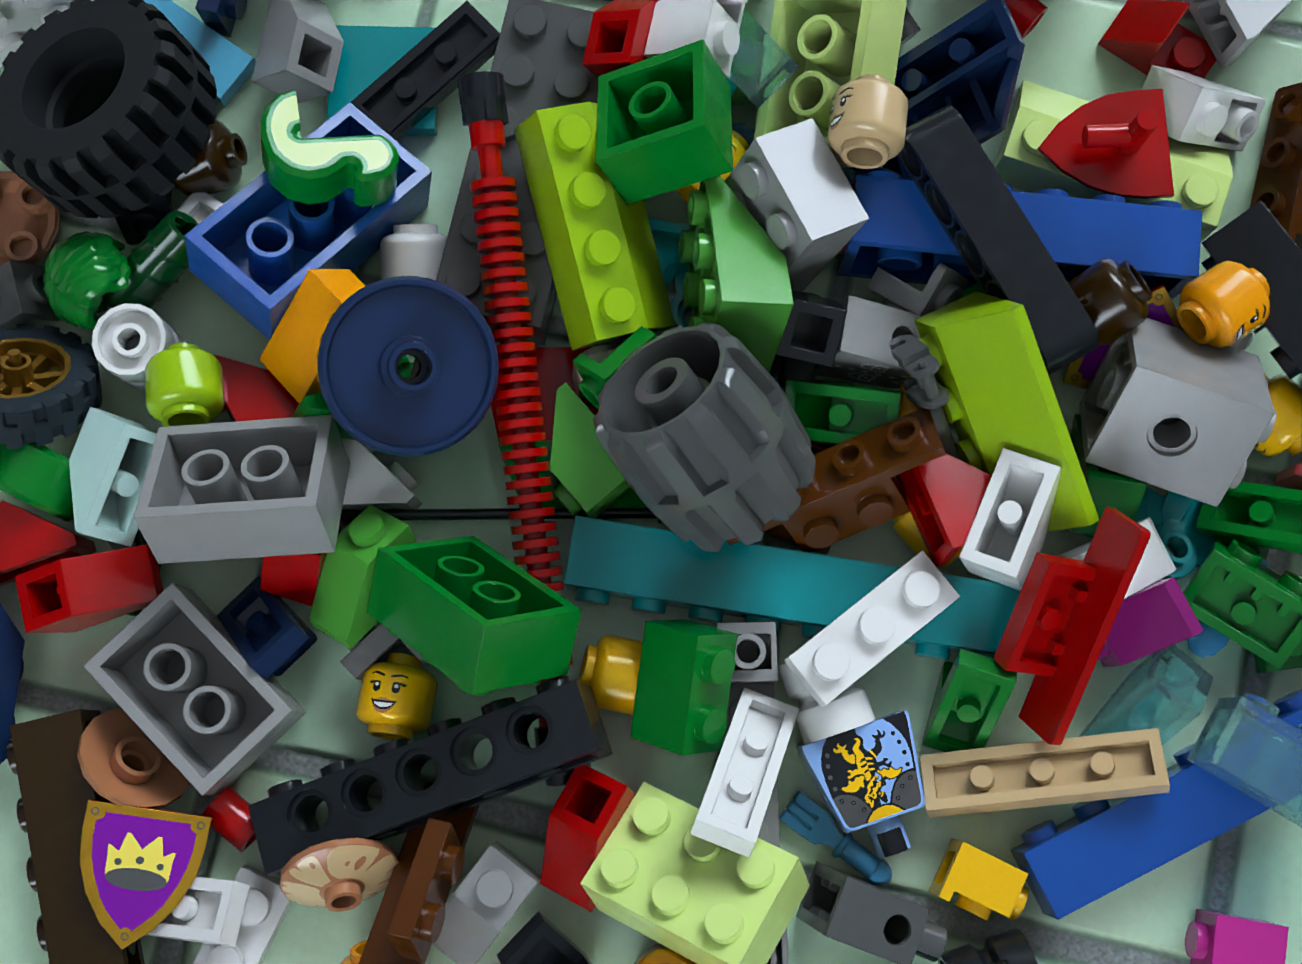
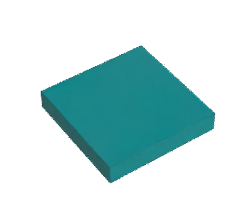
M336 25L344 44L333 93L328 94L326 121L349 102L353 101L435 28ZM438 105L404 135L437 136Z

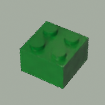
M703 39L598 76L596 162L627 205L733 171L731 86Z

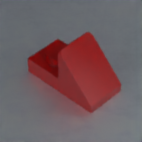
M1128 0L1098 43V45L1147 76L1151 66L1155 65L1205 78L1216 62V58L1207 41L1178 23L1190 6L1185 1Z

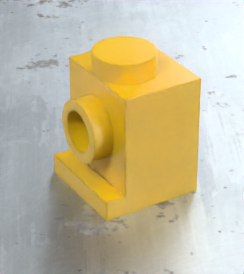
M951 839L928 892L950 902L953 893L956 892L959 895L954 905L988 921L992 910L1015 921L1023 911L1028 898L1029 889L1024 886L1028 873L963 841Z

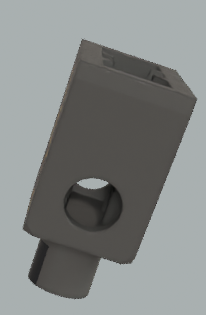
M816 861L809 879L810 887L801 901L796 914L797 918L826 937L897 964H912L915 955L932 962H936L941 957L947 942V929L928 921V908L901 895Z

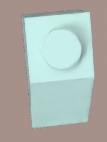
M93 407L89 408L69 458L75 531L83 535L132 546L138 531V526L133 517L158 431L139 422Z

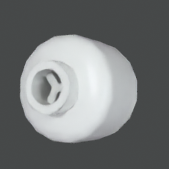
M393 225V234L385 236L380 243L381 280L398 276H417L436 280L447 236L438 234L437 225Z

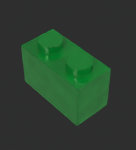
M687 619L645 621L630 737L681 756L720 751L727 728V708L731 679L735 669V649L738 634Z

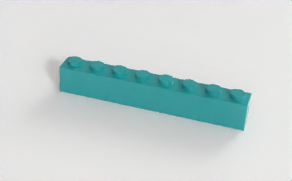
M575 516L564 585L567 590L576 591V601L607 606L609 605L610 597L632 600L631 609L636 611L665 614L667 605L689 609V619L708 623H722L723 615L746 618L745 622H776V633L779 631V624L802 627L801 636L811 639L901 567L758 544L746 547L740 541L729 545L725 540L719 553L706 552L701 550L691 539L682 541L670 530ZM942 574L960 597L908 638L904 644L916 645L915 655L933 659L949 660L950 651L959 652L960 649L994 658L1021 591L997 582Z

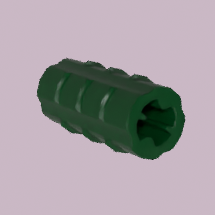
M178 210L168 213L153 230L148 231V236L137 248L131 249V254L127 258L128 266L131 270L127 289L121 292H108L102 295L104 301L111 308L124 303L141 304L151 308L157 301L162 300L165 292L173 284L178 283L180 276L189 268L184 235L198 225L197 221L188 214Z

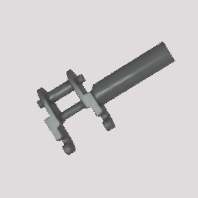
M906 334L892 339L889 342L893 358L911 376V378L903 382L907 398L918 409L925 408L930 410L945 452L960 460L943 409V405L949 401L950 396L948 391L935 380L933 375L939 370L938 360L930 354L928 347L914 335Z

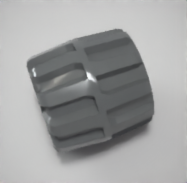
M703 322L698 326L683 327L679 325L666 330L660 336L640 348L637 347L623 360L624 362L612 377L604 383L597 397L600 404L599 410L593 418L597 439L633 491L682 541L691 539L701 550L719 553L725 540L737 538L748 547L762 540L764 524L770 520L781 522L789 520L800 507L801 497L796 490L807 488L814 481L816 459L811 451L810 438L779 384L738 338L730 335L724 327L718 324Z

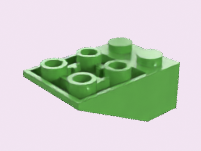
M719 175L701 181L699 191L691 190L688 199V223L690 227L689 230H681L679 235V263L687 264L688 272H686L683 282V303L685 307H692L693 317L690 318L688 327L698 326L703 322L718 324L724 327L730 335L738 338L769 373L794 305L787 260Z

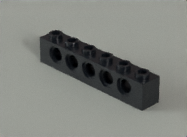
M569 676L556 677L535 687L536 695L516 702L515 697L492 701L481 707L482 716L462 723L461 718H452L435 723L427 728V737L412 743H408V739H397L383 743L373 749L375 757L356 764L354 759H347L329 764L320 769L321 778L303 784L302 780H291L272 786L267 790L269 798L248 805L265 875H280L281 869L291 857L310 846L334 839L356 837L382 842L426 825L428 818L443 819L612 755L613 752L592 688L576 679L571 681ZM544 717L548 725L547 737L540 746L532 748L527 739L529 726L536 719ZM488 738L492 745V757L486 766L478 769L474 763V750L480 741ZM433 759L437 766V777L435 782L425 790L420 781L421 769L426 762ZM378 780L382 786V799L378 806L372 810L367 801V794L370 786ZM325 801L328 807V818L325 825L319 829L315 823V812L319 804Z

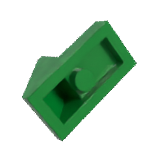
M788 379L786 380L785 395L807 432L810 441L839 444L900 418L904 391L854 386V382Z
M1241 481L1235 489H1228L1218 507L1202 503L1195 528L1199 533L1214 540L1218 538L1227 544H1230L1233 539L1241 541L1260 553L1265 560L1267 559L1269 548L1302 554V490Z
M960 649L954 663L945 662L942 666L922 745L943 752L985 748L1017 682V672L1006 671L993 658Z

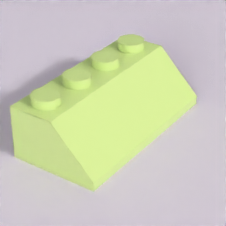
M1023 80L993 165L1004 183L1029 193L1052 188L1068 192L1069 197L1086 199L1107 194L1088 188L1062 173L1037 150L1060 121L1080 106L1089 103V101ZM1168 136L1174 196L1170 198L1147 199L1123 198L1126 200L1125 203L1144 205L1154 201L1169 200L1182 204V209L1201 210L1202 242L1218 227L1233 179L1229 150L1181 142Z

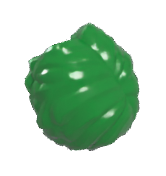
M85 231L75 233L54 245L44 265L43 289L54 313L59 319L84 330H94L100 318L96 313H101L107 309L102 295L108 292H121L127 289L129 285L131 270L125 254L120 253L121 250L125 249V244L107 234Z

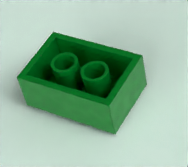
M465 536L378 548L367 613L384 625L393 636L400 638L419 653L424 661L434 665L454 681L459 689L470 695L483 696L492 693L493 690L521 684L534 685L544 679L567 675L581 609L475 536Z

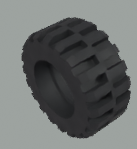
M76 0L70 2L69 9L63 12L55 10L44 17L45 23L38 29L34 30L31 28L21 38L23 43L16 52L10 51L2 63L4 71L0 76V160L63 212H71L74 216L83 218L123 216L124 209L128 208L131 211H138L150 205L149 199L157 194L164 196L175 187L172 182L182 172L187 175L196 164L194 156L199 149L205 150L211 137L208 125L215 124L217 102L214 100L217 99L215 78L210 73V66L153 4H147L144 0Z

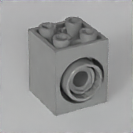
M1146 318L1143 323L1111 343L1079 403L1085 462L1218 507L1229 488L1235 489L1241 483L1247 468V458L1257 442L1263 443L1268 439L1277 417L1269 394L1268 383L1265 380L1257 355L1231 346L1217 348L1208 344L1196 343L1184 330L1150 318Z

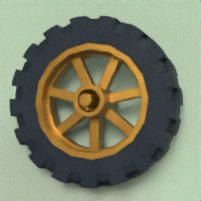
M17 324V329L5 330L4 326H0V444H6L7 449H22L24 444L36 442L37 446L54 442L53 437L62 434L66 438L79 431L78 425L84 423L89 408H100L102 404L98 360L95 357L92 346L88 342L82 344L81 336L69 331L64 334L60 332L59 327L45 325L43 329L33 328V324Z

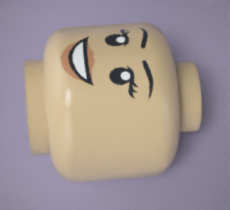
M874 74L860 76L856 80L842 85L832 98L828 129L829 145L837 155L841 156L844 163L851 167L874 169L885 165L888 160L897 156L905 145L908 98L900 88L890 83L886 78Z

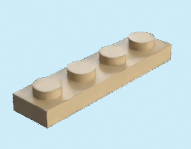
M1159 728L1064 738L1061 745H1050L1045 741L920 755L928 818L1170 793V782Z

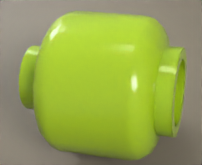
M185 342L172 344L166 350H162L152 356L145 367V391L148 413L158 422H161L164 427L209 424L210 421L219 416L224 407L223 376L220 361L211 353L200 349L197 345Z

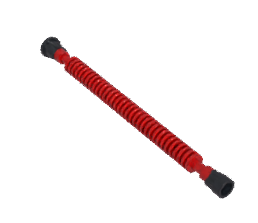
M493 71L474 72L460 76L457 82L463 126H469L471 149L478 152L481 179L470 182V192L476 194L471 199L472 208L479 209L473 213L474 223L484 224L475 228V235L478 239L486 240L477 242V252L488 254L478 258L480 268L490 269L481 272L480 277L481 282L493 284L483 287L482 294L485 298L495 299L484 302V311L496 313V315L488 316L485 319L489 327H498V330L491 332L495 342H500V345H496L498 357H502V360H499V372L504 373V375L498 376L497 387L505 386V390L495 392L494 396L495 401H507V405L496 407L497 416H509V420L498 422V430H510L511 435L499 438L500 446L512 445L513 449L501 452L502 461L514 460L513 466L503 467L504 476L516 475V481L505 482V489H517L518 496L506 497L507 505L519 504L520 511L508 512L509 520L521 519V525L510 527L511 535L523 534V540L512 542V549H524L525 555L514 556V564H526L527 569L524 571L552 590L560 591L564 590L563 581H551V577L562 575V566L550 567L549 564L550 561L561 560L560 551L548 552V546L559 545L558 536L546 537V531L557 530L556 521L544 522V516L555 515V507L543 508L542 501L554 500L553 492L541 493L540 488L541 486L552 485L551 477L539 478V472L549 471L550 465L549 462H537V457L548 456V448H536L535 442L547 440L546 432H534L535 427L545 426L544 417H532V413L543 411L542 402H530V398L541 396V388L528 386L529 383L540 381L539 372H527V369L537 367L538 363L537 357H525V354L535 352L536 346L535 342H523V339L534 337V329L532 327H521L523 324L532 322V313L520 312V310L531 307L530 298L518 297V295L528 293L529 287L527 282H516L517 280L527 278V270L525 267H514L526 262L525 253L513 252L524 247L523 238L512 237L522 233L521 223L511 222L520 218L519 208L511 207L518 204V194L510 192L515 190L517 185L514 177L504 176L501 149L506 146L504 125L509 123L504 75ZM572 655L569 665L573 664ZM548 678V679L541 680L540 683L545 682V681L550 680V679H553V678ZM544 717L538 718L539 727L534 728L536 747L545 741L548 734V725ZM574 769L546 779V785H566Z

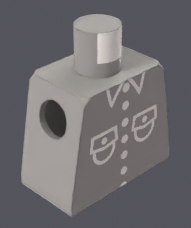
M849 295L840 303L847 310L833 367L816 364L814 375L899 389L901 383L911 378V376L893 358L889 342L898 336L906 334L920 338L914 320L922 316Z

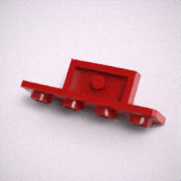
M1105 507L1083 561L1036 552L993 658L1006 671L1035 674L1018 717L1050 745H1061L1151 536L1148 529L1115 508Z

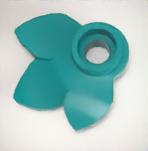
M1147 486L1135 522L1148 517L1151 518L1176 568L1173 573L1162 579L1172 577L1175 580L1182 579L1189 575L1195 567L1201 566L1215 541L1199 533L1195 528L1203 502L1169 491L1164 497ZM1167 546L1173 551L1175 557L1168 551Z

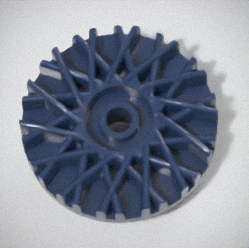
M398 276L386 278L356 291L329 318V322L321 335L316 355L317 381L321 390L320 394L330 414L340 427L360 443L379 452L395 456L416 457L429 455L460 442L484 418L493 401L498 384V351L494 336L483 315L469 299L457 290L439 281L424 277ZM405 355L413 356L419 364L417 374L408 379L401 376L397 368L398 361Z

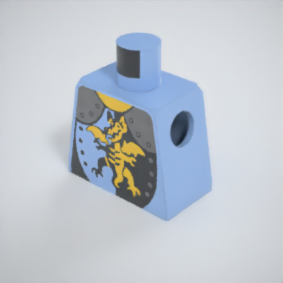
M907 710L895 712L863 726L796 747L802 762L841 831L849 833L867 827L877 858L892 856L911 848L900 815L924 807L925 798L910 717Z

